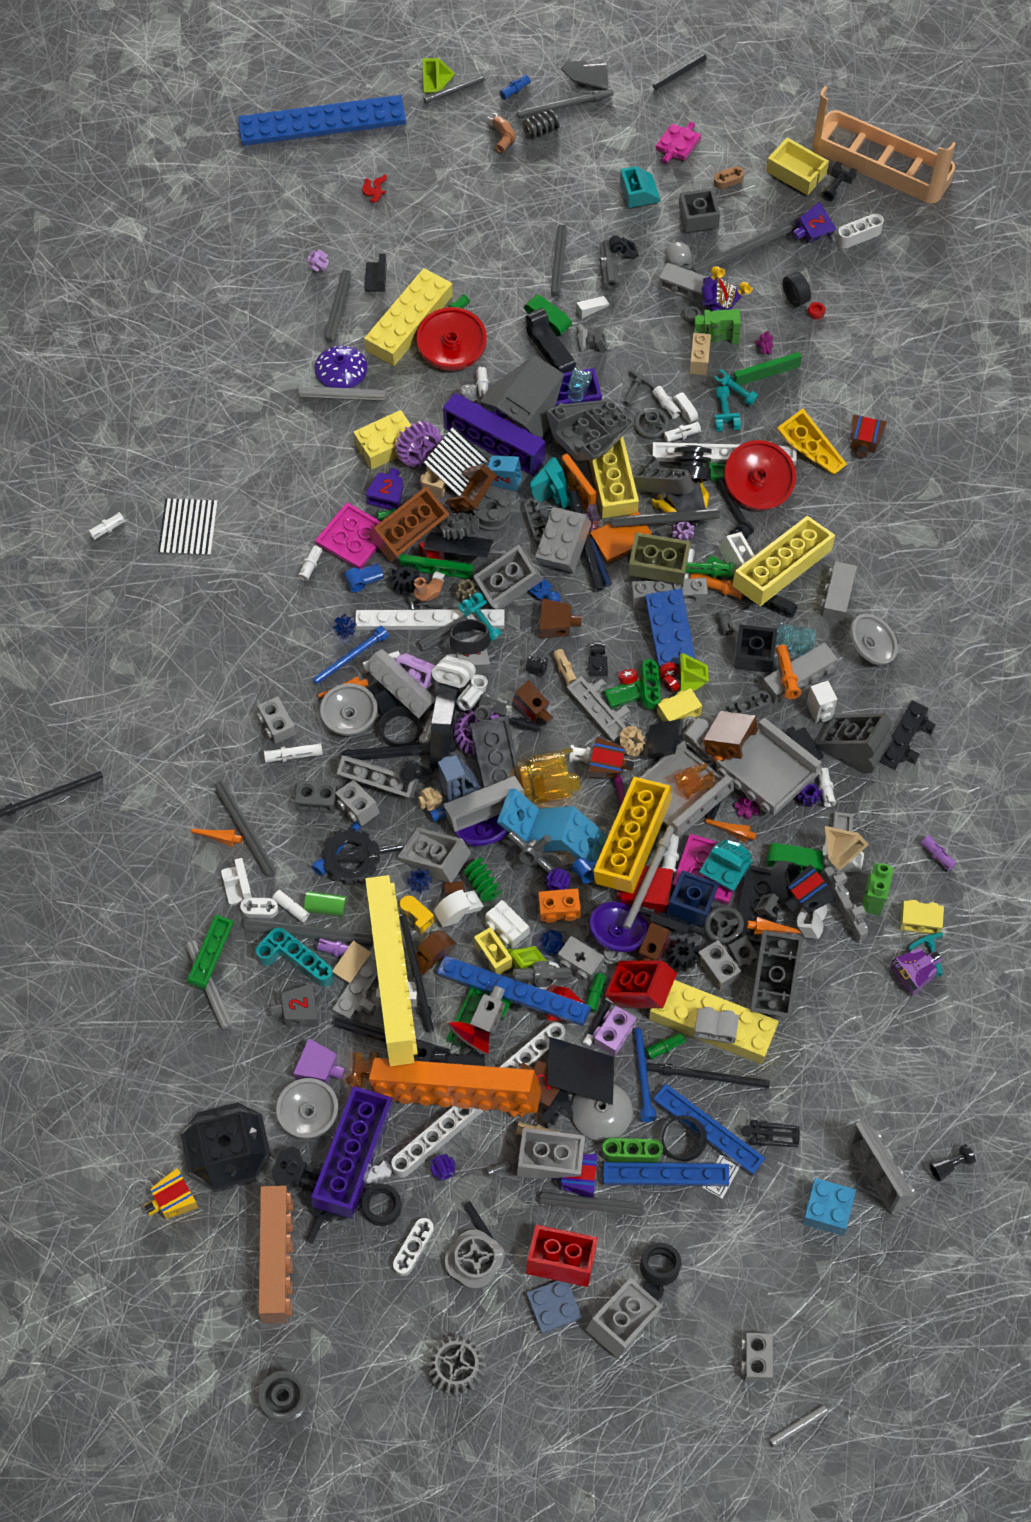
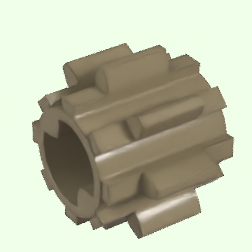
M470 579L460 580V584L458 583L455 586L456 598L462 601L465 599L470 600V597L477 593L476 583L470 582Z

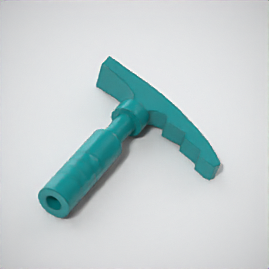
M943 932L927 935L915 941L909 946L908 951H912L913 948L927 943L931 953L936 951L934 940L943 938ZM939 962L936 965H934L937 969L936 977L943 975L942 967Z

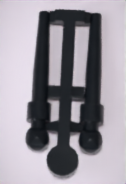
M752 1120L750 1126L746 1125L741 1129V1134L744 1137H749L751 1134L757 1136V1138L751 1137L750 1145L799 1147V1126ZM773 1129L795 1130V1133L773 1131ZM760 1135L768 1136V1140L767 1138H760ZM773 1136L795 1138V1143L775 1141Z

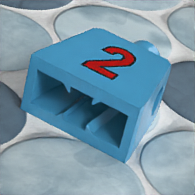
M491 456L489 464H485L497 475L491 485L518 492L522 479L519 457Z

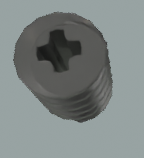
M548 109L546 112L543 111L541 114H536L534 117L531 116L529 119H524L522 122L524 132L528 138H530V135L536 138V132L541 136L543 134L542 130L548 133V127L551 131H554V125L557 129L560 128L559 118L556 112Z

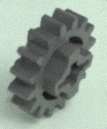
M461 512L455 516L451 515L449 518H445V521L441 522L440 529L443 537L447 536V539L453 537V540L462 539L465 536L469 537L471 534H475V530H479L480 522L479 518L473 515V513Z

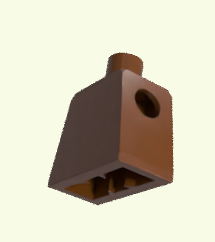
M542 599L539 639L568 637L570 635V626L581 627L582 616L571 615L570 604Z

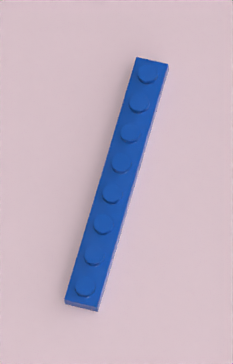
M444 956L436 972L440 977L491 994L494 985L505 989L502 999L582 1027L591 1010L589 1005L448 956Z

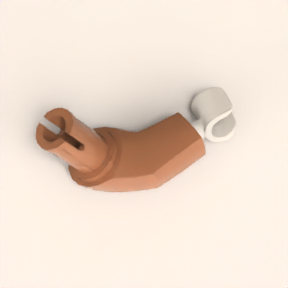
M493 113V118L488 116V124L494 126L500 132L501 139L495 145V149L499 153H504L507 147L515 142L516 135L507 120Z
M436 571L429 584H426V580L422 577L416 578L414 581V586L416 587L414 591L415 597L423 602L437 598L442 591L445 574Z

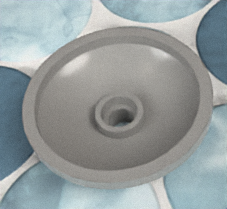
M861 614L852 621L850 626L851 640L857 652L864 659L876 665H886L895 659L898 651L897 640L891 628L882 619L872 614Z
M350 683L332 688L324 696L320 706L321 718L326 727L334 733L345 736L357 735L366 731L374 723L378 711L374 695L367 688Z
M313 1078L299 1079L289 1084L281 1092L276 1105L277 1118L282 1128L290 1135L301 1139H312L326 1133L335 1123L339 1109L338 1100L332 1088L323 1081ZM308 1110L312 1111V1114L309 1116L305 1115V1112Z
M615 1084L613 1085V1105L579 1094L575 1095L571 1105L573 1111L572 1121L576 1129L586 1138L597 1142H605L607 1139L620 1137L626 1132L632 1120L633 1108L630 1098L623 1089ZM603 1104L606 1108L601 1110L598 1106Z

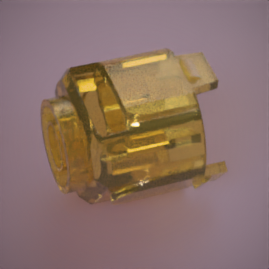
M562 748L561 750L532 755L533 758H528L525 764L519 765L525 797L532 796L533 802L541 804L572 798L573 791L581 790L579 775L576 776V773H568L565 754L572 753L573 748Z

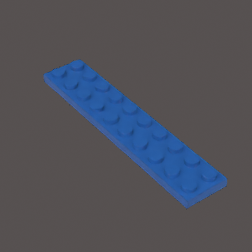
M401 95L238 116L242 146L406 124Z

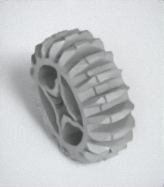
M459 1335L455 1336V1341H452L451 1337L448 1336V1343L445 1344L443 1340H440L441 1348L433 1347L434 1352L437 1354H429V1358L433 1361L428 1362L427 1365L429 1368L434 1369H431L428 1373L429 1376H435L432 1379L433 1384L440 1382L438 1385L439 1390L447 1386L446 1394L450 1393L451 1388L454 1389V1395H458V1389H462L463 1394H466V1387L469 1386L471 1390H474L475 1387L472 1382L480 1384L481 1380L477 1376L484 1377L485 1372L480 1370L486 1368V1363L480 1362L485 1359V1355L478 1354L481 1351V1347L474 1348V1340L467 1344V1336H464L463 1341H460ZM459 1349L454 1356L443 1357L446 1352ZM465 1351L473 1357L475 1367L470 1366L469 1363L464 1361ZM460 1357V1366L462 1367L459 1368L458 1366V1369H455L454 1372L452 1363L458 1361ZM439 1363L449 1368V1379L441 1374ZM471 1373L468 1378L462 1381H455L460 1374Z

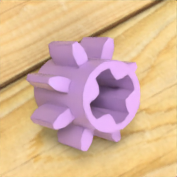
M319 249L317 252L315 250L312 251L307 258V261L310 263L308 267L316 272L319 269L323 271L329 263V260L326 259L328 255Z
M689 521L678 522L677 525H673L672 531L674 532L672 537L684 541L694 538V525L690 526Z

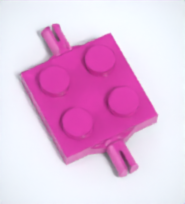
M690 121L685 128L671 124L658 141L656 150L665 154L661 160L663 164H668L671 158L685 161L701 140V134L691 131L695 127L694 122Z

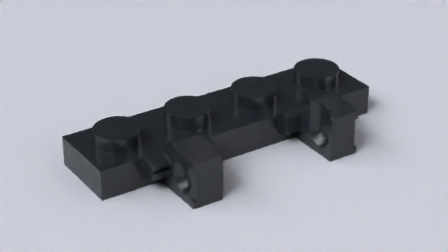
M911 700L892 734L891 744L879 763L893 770H896L900 761L916 764L920 754L910 749L911 746L909 745L913 737L920 730L931 735L936 726L935 723L926 717L928 707Z

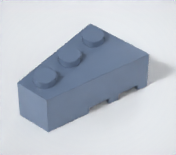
M457 755L444 757L438 762L440 789L446 802L482 789L475 773Z

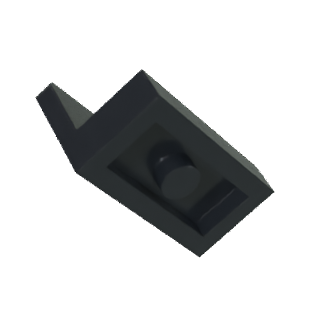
M379 254V262L366 263V292H385L386 254Z
M792 726L786 729L787 736L819 761L823 759L824 755L806 728L803 727L796 731Z

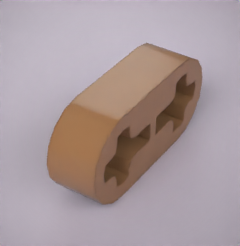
M736 166L717 172L714 175V186L723 189L741 183L744 179V170Z

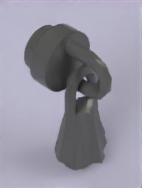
M409 593L410 597H408L411 610H416L414 602H418L415 604V606H419L417 610H422L423 605L443 609L446 604V599L442 595L424 603L418 600L414 593Z

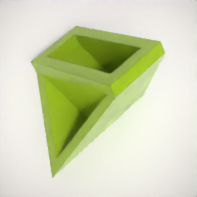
M422 58L424 93L442 90L456 73L440 58Z
M684 653L680 654V691H686L691 688L694 692L708 683V665Z
M536 946L506 949L512 957V967L514 969H530L535 962L547 961Z

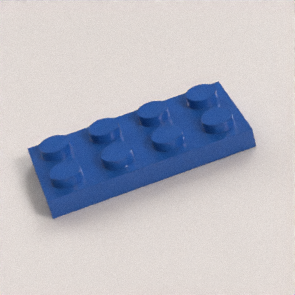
M682 588L646 594L645 601L658 668L668 662L679 665L680 654L682 653L696 659Z

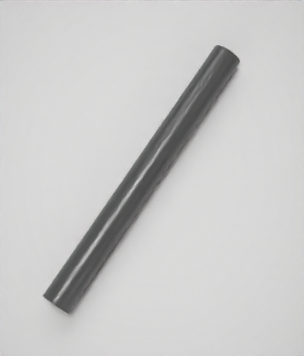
M480 74L424 96V102L428 103L485 80L484 75Z

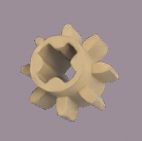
M428 787L420 792L418 802L422 809L434 810L441 806L442 795L439 789L434 791L432 787Z

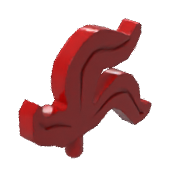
M386 174L373 181L375 188H371V180L365 178L362 192L365 196H373V199H370L371 203H377L381 198V194H386V191L381 190L380 186L387 180Z

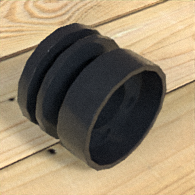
M685 445L674 448L675 454L682 455L674 457V461L682 462V465L675 466L673 469L688 470L694 482L711 480V468L703 466V463L711 462V458L703 457V455H711L712 449L698 445Z

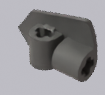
M567 61L561 67V71L574 82L604 90L609 89L606 63L588 64L586 61Z

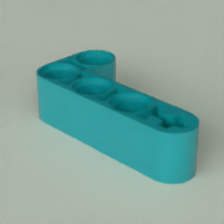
M282 928L273 929L256 948L258 961L263 966L272 965L280 956H283L319 986L328 987L333 982L334 977L330 965ZM279 937L284 938L281 942L275 941ZM293 949L299 950L296 954L289 953ZM266 951L270 952V955L266 957L261 956ZM307 961H313V962H314V963H313L312 965H310V966L304 965Z

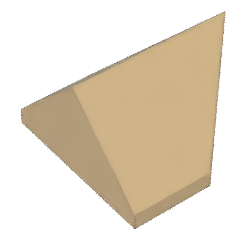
M825 826L828 858L839 871L869 845L859 833Z

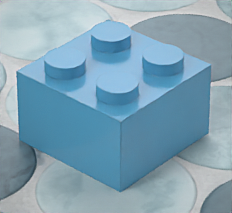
M815 1178L803 1224L844 1236L856 1189Z

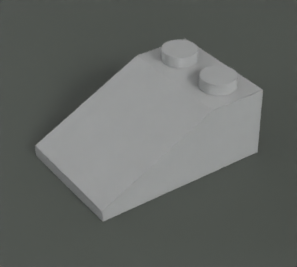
M417 827L398 855V859L437 880L452 883L471 852L461 838Z
M523 1128L517 1176L534 1179L581 1176L585 1136Z
M630 1278L592 1318L586 1331L619 1359L663 1306Z

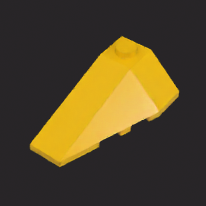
M803 408L776 428L787 443L832 475L847 465Z

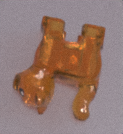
M706 763L686 768L682 773L674 775L676 784L680 790H684L683 794L686 799H689L691 795L700 792L702 789L710 790L715 785L716 781L713 771H710L702 778L698 775L699 772H703L707 768Z
M353 1052L354 1064L352 1073L346 1077V1084L350 1085L351 1088L353 1086L361 1088L363 1078L370 1077L374 1058H379V1052H370L369 1060L366 1061L363 1060L362 1052Z

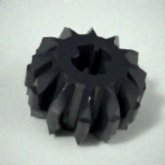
M406 563L404 567L398 565L397 570L392 569V575H390L392 589H396L397 594L403 592L404 595L407 592L413 593L414 589H416L414 581L420 577L419 571L415 570L413 565L408 567Z
M678 938L676 943L671 942L670 948L666 949V954L668 955L666 961L671 962V968L677 966L678 972L681 971V968L688 972L689 967L695 968V962L699 961V948H694L695 942L689 944L687 938L684 942Z

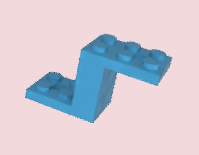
M516 788L509 789L497 821L508 832L513 830L526 843L530 840L539 841L543 836L549 835L551 841L543 847V852L567 850L577 859L583 857L588 862L598 861L608 838L601 829L574 806L538 808Z

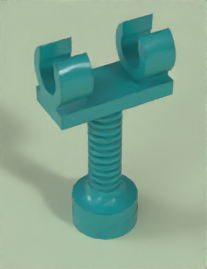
M719 370L724 374L723 379H719L715 375L718 382L724 386L731 387L745 398V403L749 406L759 396L754 391L748 392L732 381L733 378L724 370Z
M720 386L716 388V398L721 401L723 413L715 415L716 431H723V423L733 422L734 430L740 429V414L729 412L727 400L730 397L729 387Z
M477 592L470 597V600L465 599L458 606L460 611L465 613V617L472 613L477 615V618L487 625L491 641H493L502 632L498 627H492L484 613L481 612L480 608L487 601L484 600L481 593Z

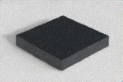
M681 719L651 725L642 757L648 760L675 754L684 722Z

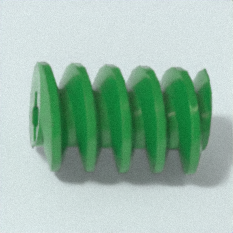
M479 858L467 866L464 875L468 877V881L472 884L473 889L476 890V894L480 896V900L486 903L498 898L502 894L503 889L497 890L500 887V883H494L496 877H490L492 871H486L488 865L483 864L484 858Z

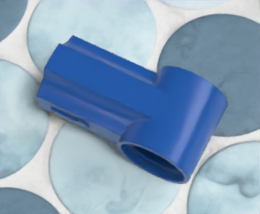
M378 563L360 570L359 568H351L344 573L351 592H359L367 584L384 579L382 569Z
M582 857L573 863L572 870L583 883H590L595 879L593 871L597 862H588L586 858Z

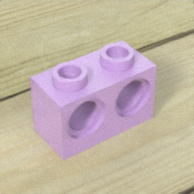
M617 1006L612 1011L609 1010L603 1019L605 1023L602 1027L598 1026L593 1034V1037H595L594 1045L614 1057L636 1025V1017ZM620 1019L624 1023L622 1025H616L613 1021ZM609 1035L613 1037V1040L605 1041L603 1037Z

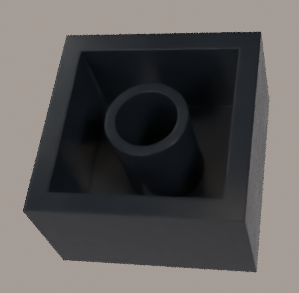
M740 624L734 668L772 672L777 629Z

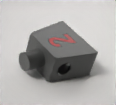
M313 983L283 992L281 994L282 1004L271 1005L272 1018L284 1016L286 1026H319Z

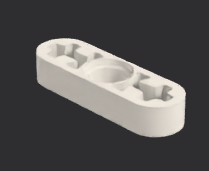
M421 1218L415 1223L394 1259L393 1267L396 1274L406 1276L411 1273L433 1235V1223L429 1219ZM425 1224H427L429 1231L423 1232L421 1238L424 1241L422 1242L421 1239L418 1238L421 1232L419 1226L424 1227ZM417 1242L420 1248L417 1252H410L407 1248L408 1244ZM406 1255L409 1256L406 1262L408 1268L400 1270L398 1263H403Z

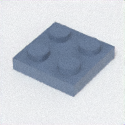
M556 1281L526 1294L542 1334L582 1319L569 1283Z

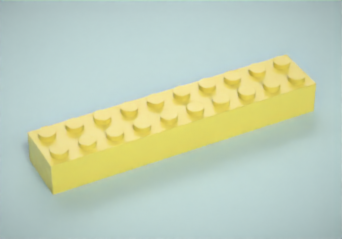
M389 875L365 878L390 1066L415 1063L414 1055L418 1053L395 885L390 883Z

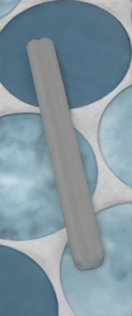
M300 386L298 389L300 397L385 400L386 391L378 389Z
M193 940L186 944V948L194 964L200 950L196 941ZM211 977L205 991L221 1028L227 1029L232 1026V1023Z

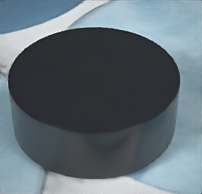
M648 1281L644 1284L643 1289L654 1299L659 1301L663 1297V1286H657Z

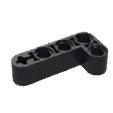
M540 308L526 315L527 334L549 364L562 373L575 370L577 368L576 362L549 327V317L545 309Z

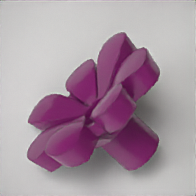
M765 331L764 334L759 336L760 340H755V346L761 347V353L771 354L773 342L770 341L773 340V335L769 331Z
M740 797L734 805V809L738 810L737 816L740 818L745 814L746 819H751L752 814L755 816L759 814L757 809L759 804L748 798Z

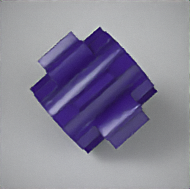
M809 783L799 792L797 800L803 803L802 806L807 805L812 808L813 804L820 802L819 796L822 791L816 788V784L812 785Z
M554 868L553 871L550 870L546 877V887L551 891L568 889L571 881L569 879L570 874L561 868Z
M442 1154L430 1161L432 1165L430 1166L431 1173L434 1178H438V1181H444L456 1174V1164L453 1157L449 1158L448 1154Z

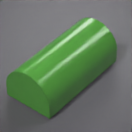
M307 891L304 909L309 913L344 917L347 896Z

